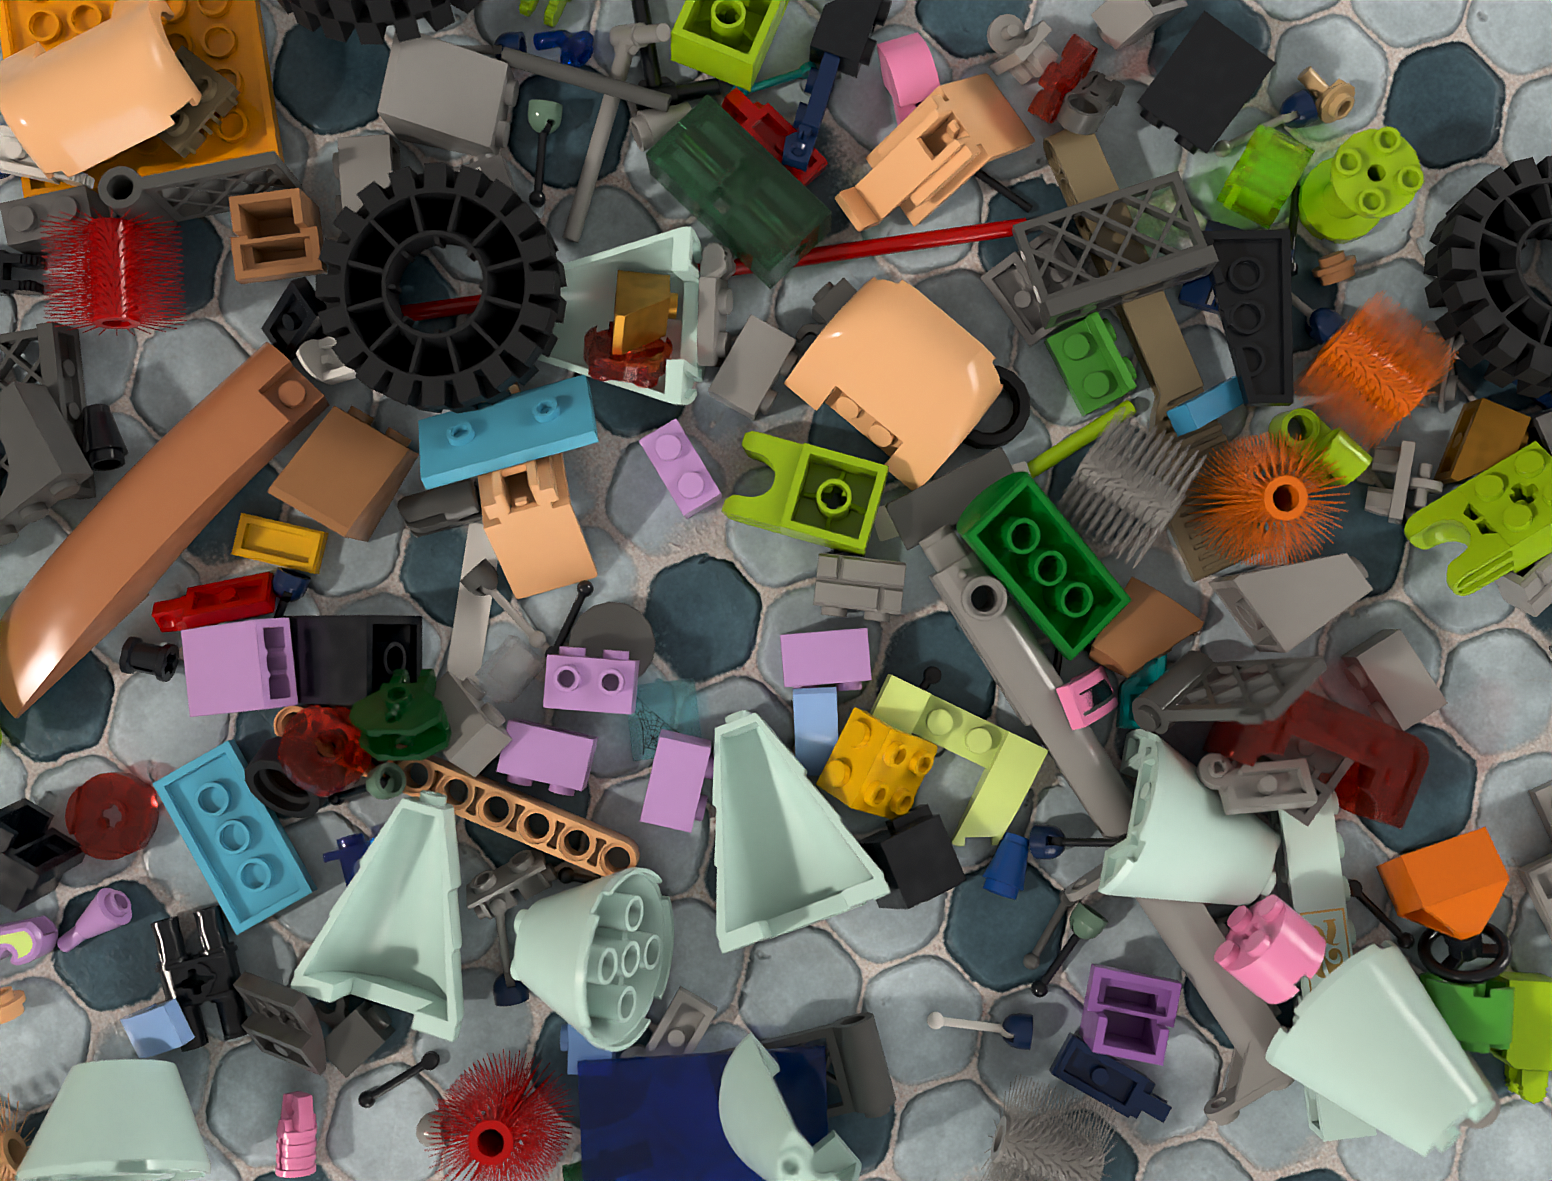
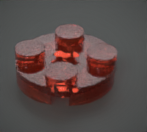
M1075 33L1061 54L1063 59L1060 64L1052 61L1043 72L1038 85L1043 87L1044 90L1041 89L1034 97L1028 112L1047 124H1053L1057 120L1065 94L1072 91L1078 85L1080 79H1084L1090 72L1097 57L1098 48Z
M614 321L609 322V329L597 332L598 325L587 331L584 337L583 359L588 365V375L594 380H615L633 383L640 388H653L658 385L659 377L666 374V359H672L673 344L668 337L666 342L662 339H657L622 355L612 354Z
M314 705L304 708L289 720L284 728L277 755L283 771L294 784L306 791H311L315 796L328 797L333 793L342 792L355 785L366 772L372 755L361 748L359 744L362 731L351 723L349 718L351 710L336 706L333 709L329 707L320 708L321 705ZM320 741L323 744H327L332 741L335 743L336 747L333 751L335 757L319 756L316 753L318 747L315 742Z
M107 772L92 777L83 786H79L68 800L65 822L69 834L75 835L76 840L82 845L79 848L85 854L101 860L119 859L144 849L153 837L158 825L159 809L156 802L157 793L155 788L150 784L144 783L137 776L126 772ZM113 804L118 807V811L122 814L121 821H117L115 827L110 826L109 818L103 817L104 810L111 809Z

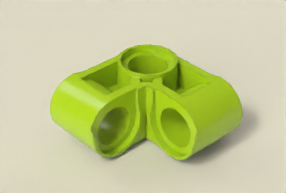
M1299 408L1279 413L1273 417L1269 424L1268 434H1270V440L1272 441L1273 431V443L1275 444L1277 432V447L1280 441V431L1282 434L1281 445H1283L1285 431V448L1289 434L1287 429L1288 423L1291 418L1298 421L1302 434L1298 447L1302 445L1299 454L1308 443L1310 446L1307 453L1313 448L1306 461L1309 459L1310 461L1301 472L1319 457L1309 471L1323 458L1325 459L1322 461V464L1311 472L1316 470L1319 472L1327 467L1329 468L1324 471L1326 473L1312 479L1313 481L1326 474L1328 475L1321 478V480L1333 479L1335 477L1341 478L1320 487L1345 486L1359 477L1372 462V457L1341 427L1331 430L1310 409ZM1290 435L1288 439L1289 444L1287 446L1286 454L1288 452L1289 446L1291 449V447L1294 446L1295 439L1292 440V437ZM1299 438L1297 439V442H1296V445H1295V448H1294V452H1295V450H1296V447H1297ZM1307 448L1305 449V451L1303 452V454L1301 455L1300 459L1296 464H1298L1302 460Z

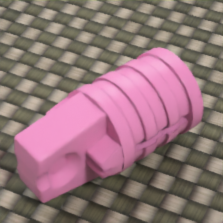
M295 1091L283 1094L281 1117L278 1120L276 1129L278 1140L276 1141L277 1165L275 1167V1175L279 1177L297 1178L316 1172L317 1122L316 1114L313 1111V1096L309 1093Z

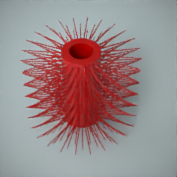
M92 207L100 218L94 219L84 213L82 214L93 220L89 221L86 218L82 219L72 216L88 223L54 216L49 217L67 220L75 224L44 221L57 225L68 224L82 227L66 225L39 226L44 228L76 229L48 228L56 231L40 232L62 231L68 233H46L52 236L41 237L68 239L64 241L42 239L54 242L40 245L62 246L52 247L58 249L44 250L67 251H43L55 252L50 253L55 256H42L43 258H67H47L55 259L50 261L62 263L41 262L62 264L49 265L56 267L44 268H62L65 270H42L57 271L52 273L75 272L69 274H43L67 275L64 277H44H52L51 279L73 280L44 281L62 282L58 284L47 283L53 285L45 286L64 287L47 289L75 291L62 292L51 290L55 292H43L66 293L64 296H48L73 298L43 299L72 301L67 303L50 302L48 304L73 305L65 307L43 306L57 307L44 311L66 312V314H45L74 316L68 318H44L60 320L82 319L47 323H74L59 326L92 323L72 329L95 325L96 327L87 331L98 327L105 328L102 332L106 329H116L117 336L118 329H127L131 332L129 329L136 328L144 331L138 328V326L159 330L141 324L166 328L173 327L161 326L157 323L184 325L153 321H187L159 319L185 317L165 316V314L186 313L156 312L159 310H186L167 309L168 307H181L180 305L160 304L186 303L171 302L184 298H162L164 296L182 295H175L178 293L154 294L156 292H185L165 291L179 287H158V285H184L169 284L179 283L172 281L184 280L161 279H184L173 277L177 275H168L184 273H162L177 270L163 268L178 266L169 263L183 262L159 261H183L172 260L176 257H165L184 256L177 253H168L176 251L160 250H183L165 248L171 247L167 245H182V243H157H179L172 242L171 240L182 238H173L180 236L164 235L175 233H149L152 231L182 232L163 230L181 226L149 227L155 224L174 221L135 225L160 217L143 221L138 220L133 223L132 220L147 213L131 220L123 219L128 212L121 218H113L111 207V217L103 218ZM147 228H162L156 230H145ZM70 235V236H77V237H62V236ZM147 239H161V240H160V241H155V240H147ZM63 242H66V243H75V244L69 245V244H64ZM149 246H164V247L153 248V247H149ZM68 253V254H76V255H61V254ZM167 253V254H177V255H160V254ZM149 257H164V258L159 259V258H149ZM151 264H166V265L155 266V265H151ZM162 274V275H168V276H151V275ZM154 282H169V283L158 284V283H154ZM167 299H168V300H171V301H165V302L157 301V300H167ZM58 308H73L76 310H58Z
M509 1051L507 1069L506 1055H504L505 1087L501 1059V1079L495 1057L496 1072L489 1058L492 1077L486 1063L487 1074L485 1073L484 1075V1069L479 1062L480 1074L476 1069V1065L474 1066L476 1075L472 1070L470 1071V1077L473 1082L470 1078H467L468 1075L466 1074L463 1077L466 1079L465 1081L468 1086L461 1077L459 1082L457 1081L458 1079L455 1080V1083H458L456 1086L459 1087L457 1089L460 1091H457L455 1088L452 1089L450 1086V1090L456 1095L453 1096L449 1093L447 1096L455 1101L448 1098V1102L456 1106L451 1104L445 1105L440 1101L444 1105L443 1107L451 1111L444 1108L439 1111L435 1110L447 1116L434 1115L436 1116L434 1118L442 1122L430 1121L447 1126L432 1128L452 1131L424 1132L448 1136L426 1139H455L448 1142L434 1143L438 1145L463 1141L446 1147L428 1149L435 1151L457 1147L441 1152L446 1154L457 1150L448 1155H453L452 1157L436 1164L439 1165L448 1160L451 1162L457 1158V1160L449 1164H458L451 1170L452 1172L449 1175L460 1168L451 1181H454L474 1160L476 1162L462 1181L477 1162L479 1164L470 1181H473L475 1177V1181H484V1179L489 1181V1178L491 1181L492 1177L493 1181H495V1176L496 1181H499V1169L500 1181H503V1179L508 1181L507 1172L510 1181H512V1178L513 1181H518L517 1177L522 1181L521 1176L524 1181H530L526 1173L532 1181L536 1180L531 1174L535 1178L537 1177V1181L541 1179L537 1174L541 1178L542 1176L535 1168L540 1172V1166L548 1172L549 1170L544 1166L547 1165L551 1168L556 1165V1162L559 1161L558 1157L562 1155L561 1151L565 1149L560 1145H568L567 1143H559L550 1139H571L554 1134H569L570 1132L556 1128L572 1127L552 1124L571 1122L554 1118L574 1116H548L569 1111H552L541 1114L554 1109L558 1110V1108L572 1107L564 1105L546 1109L547 1107L567 1102L557 1101L545 1106L558 1098L549 1101L550 1099L564 1093L561 1092L552 1097L548 1096L554 1081L543 1088L555 1070L527 1097L535 1083L525 1095L524 1092L540 1063L529 1077L528 1074L531 1069L529 1063L528 1069L526 1067L525 1072L522 1066L519 1075L521 1064L518 1071V1056L515 1077L514 1063L511 1078L512 1061L510 1068ZM437 1117H440V1118H443V1119H447V1120H450V1121H444V1120L439 1119V1118H437ZM442 1133L458 1134V1135H446V1134H442Z

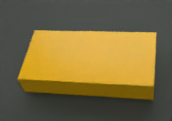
M241 513L231 554L319 574L329 533Z

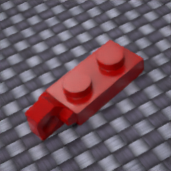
M737 87L724 97L719 110L731 123L730 128L796 195L825 170L828 162L815 148L806 172L781 164L785 138L797 132V130L768 102L765 105L758 101L753 103Z
M269 571L188 587L186 595L180 598L155 602L151 615L160 627L161 632H173L274 613L276 595L272 588L274 574Z

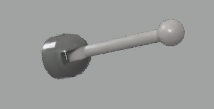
M486 558L460 580L463 586L476 596L491 595L529 636V643L533 647L540 648L545 644V634L541 631H535L497 590L499 582L498 573Z

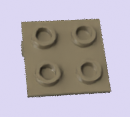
M182 45L175 55L201 92L202 97L198 105L192 107L188 101L182 108L172 114L170 117L175 124L156 134V136L185 159L190 152L195 155L197 153L196 150L206 140V137L199 130L202 128L209 135H212L213 131L205 123L210 118L220 125L222 122L213 115L216 111L224 118L233 106L239 103L236 98L240 92L231 82Z

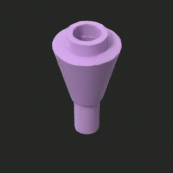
M111 888L100 889L77 920L75 926L57 939L59 949L66 953L70 952L85 939H90L128 924L132 918L129 898L118 890Z

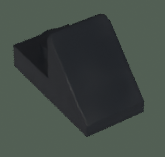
M305 276L292 280L261 328L272 345L290 361L297 358L296 352L305 341L311 339L319 340L328 336L324 334L318 312L326 310L327 306L325 302L315 297L316 291Z

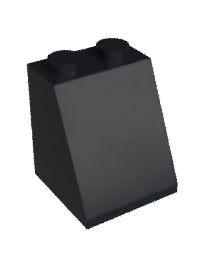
M1204 11L1137 103L1144 107L1139 115L1159 130L1164 123L1178 132L1174 141L1193 155H1195L1198 149L1207 154L1276 63Z
M283 616V618L289 617L298 704L353 705L355 702L379 691L382 683H390L396 669H406L409 673L410 683H417L422 670V616Z

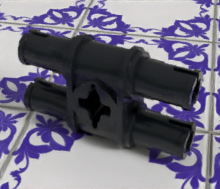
M220 905L193 912L202 950L196 955L186 951L178 916L165 918L150 924L160 960L155 963L156 967L154 970L155 973L160 975L165 1000L167 1002L176 998L195 1037L181 1046L182 1052L194 1050L209 1043L200 1005L206 1001L216 1003L225 1041L248 1034L241 1026L248 1018L244 999L233 986L241 976L235 953L238 950V946L234 944V941L229 942ZM195 973H198V975L214 976L206 983L204 980H189Z

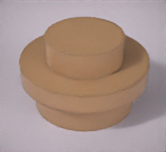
M1340 250L1320 257L1318 259L1319 266L1312 269L1313 277H1318L1321 286H1326L1354 276L1356 272L1353 265L1357 263L1355 255L1345 256L1344 250Z

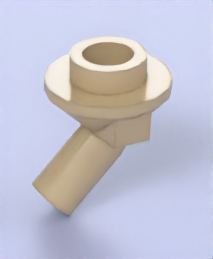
M1311 66L1304 69L1297 77L1301 84L1317 99L1315 105L1318 117L1324 123L1341 120L1352 110L1355 102V88L1350 83L1338 79L1329 86Z

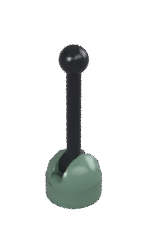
M530 100L528 104V122L532 129L539 133L534 191L529 195L530 204L537 208L542 207L546 202V196L542 190L547 135L555 132L560 127L563 105L548 100Z
M392 762L383 763L375 766L367 774L365 784L343 791L337 788L333 789L328 796V801L330 804L338 806L346 798L365 792L371 793L376 799L388 800L399 796L404 791L406 777L401 767Z
M1079 901L1072 911L1069 922L1073 934L1041 980H1036L1032 983L1031 991L1034 996L1039 998L1046 996L1048 984L1080 939L1089 940L1096 938L1108 924V920L1089 905Z

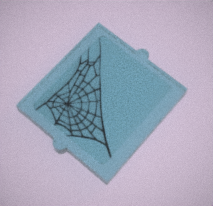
M657 678L655 683L637 685L635 713L627 714L633 761L654 759L661 729L702 738L694 678L663 681L662 678Z

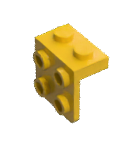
M854 707L816 785L852 809L893 819L899 815L906 814L911 809L914 797L925 775L933 766L938 747L926 739L895 729L867 711Z

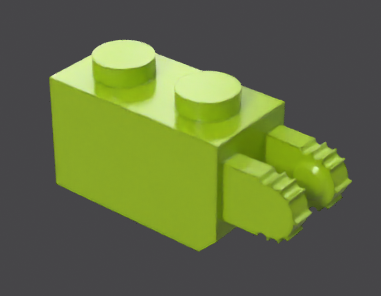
M1504 971L1492 980L1504 982L1506 987H1515L1512 1043H1510V1049L1490 1048V1052L1495 1058L1505 1063L1504 1076H1506V1079L1504 1081H1506L1505 1086L1508 1087L1507 1090L1512 1093L1515 1092L1523 1100H1527L1535 1105V1103L1544 1101L1543 1099L1547 1097L1548 1072L1552 1071V978L1542 973Z

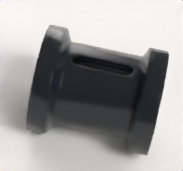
M130 636L122 647L119 668L122 673L133 674L140 672L154 675L159 681L168 682L176 671L179 649L175 644L167 643L164 646L145 643L140 637Z

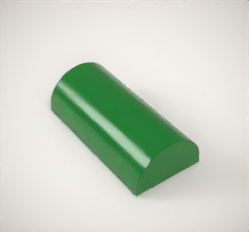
M1019 471L1011 473L988 486L972 500L957 522V532L1060 653L1069 661H1072L1132 601L1130 596L1028 472Z

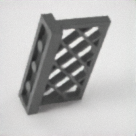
M1178 171L1015 224L1012 227L1013 236L1041 308L1039 316L1044 330L1088 316L1096 311L1100 312L1208 276L1219 261L1213 245L1207 246ZM1170 186L1176 200L1172 213L1148 203L1154 191ZM1146 194L1143 201L1136 198ZM1123 202L1138 209L1131 227L1106 217L1112 205ZM1105 208L1103 214L1095 212L1097 210ZM1178 211H1180L1182 218L1176 216ZM1143 212L1166 222L1159 240L1135 230ZM1083 216L1098 223L1089 241L1065 231L1071 219ZM1064 222L1061 228L1054 226L1055 224ZM1171 225L1188 232L1193 246L1178 250L1163 243ZM1101 226L1126 236L1117 254L1093 244ZM1042 230L1055 236L1056 239L1048 255L1030 247L1026 234ZM1061 239L1084 250L1076 268L1052 258ZM1130 239L1154 249L1147 262L1137 264L1121 257ZM1089 252L1112 262L1107 275L1095 278L1080 271ZM1158 252L1165 254V256L1156 258ZM1035 260L1043 263L1040 271ZM1117 265L1122 268H1125L1123 270L1114 272ZM1047 266L1071 276L1066 289L1051 294L1047 293L1042 280ZM1075 279H1078V280L1084 282V283H1081V284L1072 286L1073 283H1074V281H1075Z
M56 322L36 324L37 328L0 334V350L6 354L0 363V388L3 390L9 385L4 379L15 363L28 372L22 381L23 383L35 384L38 381L42 385H46L82 451L84 417L82 410L87 405L79 329H72L73 327L59 326L63 324ZM38 340L40 357L32 366L21 357V354L31 341ZM0 454L1 481L5 474L9 472L7 454L4 456ZM94 474L79 485L80 490L76 494L65 499L81 500L95 498Z

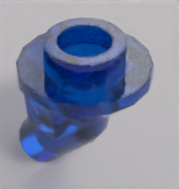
M553 30L535 33L533 37L536 50L560 48V63L573 67H581L586 64L594 51V37L588 30L572 33L567 30Z

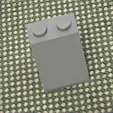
M395 31L377 113L397 139L473 156L483 153L499 155L500 147L506 148L509 141L510 123L506 122L509 106L515 107L519 94V82L515 80L509 64L420 33V38L399 42Z
M1347 553L1315 557L1309 560L1305 559V563L1304 560L1297 561V563L1295 561L1293 565L1290 562L1289 566L1288 563H1285V565L1281 564V566L1276 565L1217 577L1209 582L1259 652L1277 653L1289 652L1373 590L1366 580L1368 573L1358 559L1353 556L1349 557Z

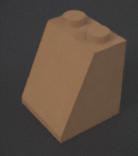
M351 405L348 412L334 406L271 484L267 492L343 537L368 542L419 454L408 448L412 441L411 439L388 427L385 434L373 428L371 424L375 418Z

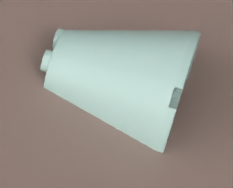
M680 227L564 263L567 287L560 288V296L567 302L564 322H555L552 333L558 337V340L549 358L541 354L537 360L674 405H689L697 396V389H692L694 382H703L706 366H698L697 363L700 277L698 263H701L703 259L701 256L703 251L693 228ZM618 270L670 275V292L678 293L676 320L668 319L666 336L622 355L612 354Z
M1136 729L1127 733L1120 772L1133 778L1137 777L1128 834L1126 839L1105 851L1098 892L1114 896L1248 906L1260 894L1264 896L1269 895L1276 883V873L1272 869L1276 851L1281 843L1280 832L1271 829L1253 813L1225 815L1219 790L1210 789L1200 782L1195 765L1152 732Z
M1384 940L1381 944L1384 949L1381 950L1373 943L1350 957L1323 979L1293 1010L1296 1015L1293 1017L1291 1030L1289 1031L1285 1026L1279 1028L1267 1049L1265 1059L1275 1068L1425 1158L1435 1148L1441 1153L1445 1152L1462 1134L1456 1127L1463 1120L1469 1118L1475 1123L1479 1122L1492 1110L1495 1102L1491 1100L1492 1095L1400 948L1392 941Z
M750 1032L729 1057L721 1077L718 1102L720 1120L725 1136L734 1152L748 1167L766 1181H859L862 1167L861 1161L834 1129L813 1147L798 1132L773 1079V1076L780 1071L779 1064Z

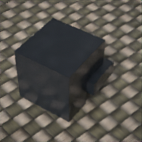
M26 798L0 809V904L13 912L21 910L56 890L64 872L81 864L88 851L87 847L55 828L51 827L48 829L54 815Z
M928 804L918 805L904 815H899L885 821L888 830H880L858 841L884 873V879L891 892L884 897L876 899L879 908L910 909L941 895L967 880L940 814L932 815Z

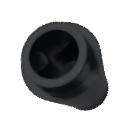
M93 404L83 408L82 453L91 470L109 471L125 465L124 456L128 454V450L111 413L110 406L106 404Z

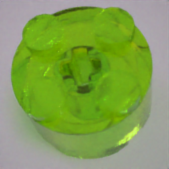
M1259 123L1247 143L1242 156L1237 160L1225 181V185L1216 201L1222 203L1223 207L1269 230L1309 163L1315 149L1270 126L1266 127Z

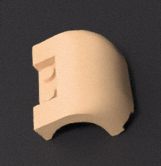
M118 0L114 3L111 19L98 24L94 28L59 44L47 52L38 41L0 61V112L21 146L48 179L54 177V172L63 171L67 178L83 172L174 125L175 122L170 116L182 108L188 101L192 107L199 104L202 94L176 57L162 26L161 16L167 20L174 18V13L165 0Z
M875 276L866 282L831 319L783 383L816 411L825 402L890 457L884 464L889 466L888 471L911 491L923 486L950 457L994 403L1004 384L1000 383L999 375L992 363L996 358L981 342L919 290L904 280L895 283L884 279L877 280Z

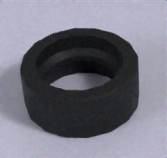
M994 365L999 375L1000 383L1004 384L1003 388L1011 397L1013 414L1009 423L996 432H980L973 428L962 443L976 449H995L1008 444L1024 429L1030 416V396L1025 383L1014 372L999 365Z
M274 737L266 740L244 770L245 782L250 792L262 804L277 813L294 818L314 816L336 785V774L331 763L319 751L307 743L290 737ZM281 772L287 773V774L290 775L291 777H293V778H295L296 780H298L301 784L296 783V782L290 780L289 778H287L286 776H284Z

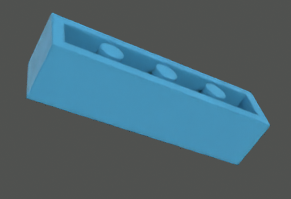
M1237 376L1228 378L1166 412L1177 437L1197 430L1244 404Z

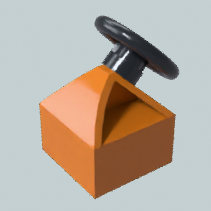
M1486 826L1404 854L1376 866L1397 915L1428 927L1419 938L1417 953L1421 963L1429 972L1449 982L1477 984L1494 979L1507 969L1513 954L1511 943L1499 928L1488 923L1510 877ZM1482 934L1492 939L1495 944L1483 943ZM1442 935L1445 943L1448 945L1449 955L1442 963H1439L1433 957L1431 947L1433 942ZM1476 958H1495L1491 964L1483 968L1458 970L1464 962L1473 961Z

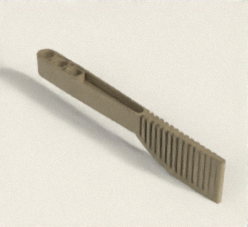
M1064 129L1043 139V148L1047 161L1068 207L1120 190L1095 133L1081 135ZM1123 202L1112 205L1106 216L1128 227H1131L1133 223L1128 207ZM1105 208L1097 210L1095 212L1103 214ZM1083 216L1073 218L1081 237L1089 241L1098 223ZM1101 226L1093 244L1117 254L1126 236ZM1130 239L1121 257L1137 264L1147 262L1149 256L1144 245ZM1089 252L1099 276L1107 275L1112 262ZM1117 265L1114 272L1123 270L1125 268H1122ZM1164 291L1115 306L1114 309L1155 396L1150 414L1149 432L1152 431L1154 426H1157L1158 429L1150 443L1151 445L1153 441L1155 443L1159 434H1162L1164 430L1166 431L1165 437L1161 441L1162 444L1155 452L1157 453L1158 451L1160 452L1164 443H1167L1170 436L1174 437L1171 446L1166 451L1168 453L1162 459L1164 463L1176 443L1178 444L1180 440L1182 441V445L1177 451L1178 453L1164 475L1169 473L1182 451L1184 452L1187 446L1190 447L1188 454L1182 461V465L1176 472L1177 474L1168 485L1172 486L1179 471H1182L1187 460L1189 461L1197 449L1199 450L1197 452L1198 455L1177 490H1180L1183 483L1185 484L1190 473L1205 455L1207 457L1204 462L1208 466L1203 463L1201 467L1216 477L1218 476L1209 467L1225 476L1211 463L1213 462L1221 468L1212 457L1214 456L1220 462L1215 454L1216 451L1225 460L1227 459L1222 453L1223 450L1225 452L1227 450L1229 456L1232 457L1227 449V437L1222 432L1221 423H1218L1217 419L1197 430L1177 437L1166 413L1168 410L1204 392L1202 387L1204 384ZM1200 468L1199 473L1193 481L1211 486L1213 488H1218L1205 482L1199 481L1202 480L1201 478H1205L1208 480H1211L1209 479L1211 477L1215 478L1214 476L1204 472V469ZM1193 482L1189 487L1191 490H1206L1202 488H1207L1196 482ZM1187 490L1185 493L1186 497L1169 523L1168 529L1193 582H1197L1234 565L1235 557L1234 559L1232 557L1233 551L1228 555L1232 544L1223 555L1221 553L1226 543L1218 551L1227 536L1215 547L1216 543L1229 528L1215 539V536L1222 530L1220 529L1205 542L1209 538L1208 536L1220 527L1216 529L1212 527L1204 531L1208 528L1206 526L1215 521L1204 526L1202 525L1207 523L1208 520L1202 522L1191 521L1211 514L1208 512L1195 514L1193 512L1225 505L1184 506L1224 502V500L1189 498L1207 494ZM1233 536L1229 539V541H1228L1226 547L1228 546V544H1229L1230 541L1232 540ZM1239 553L1237 554L1235 564L1237 563Z

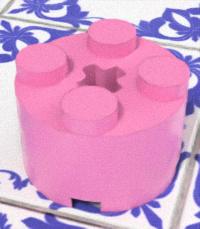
M1272 894L1255 903L1250 908L1241 905L1231 913L1227 920V925L1230 927V931L1225 936L1227 941L1222 943L1214 954V960L1257 997L1268 1004H1278L1290 999L1300 991L1294 984L1303 975H1306L1310 980L1315 975L1323 961L1326 942L1313 925L1278 896Z

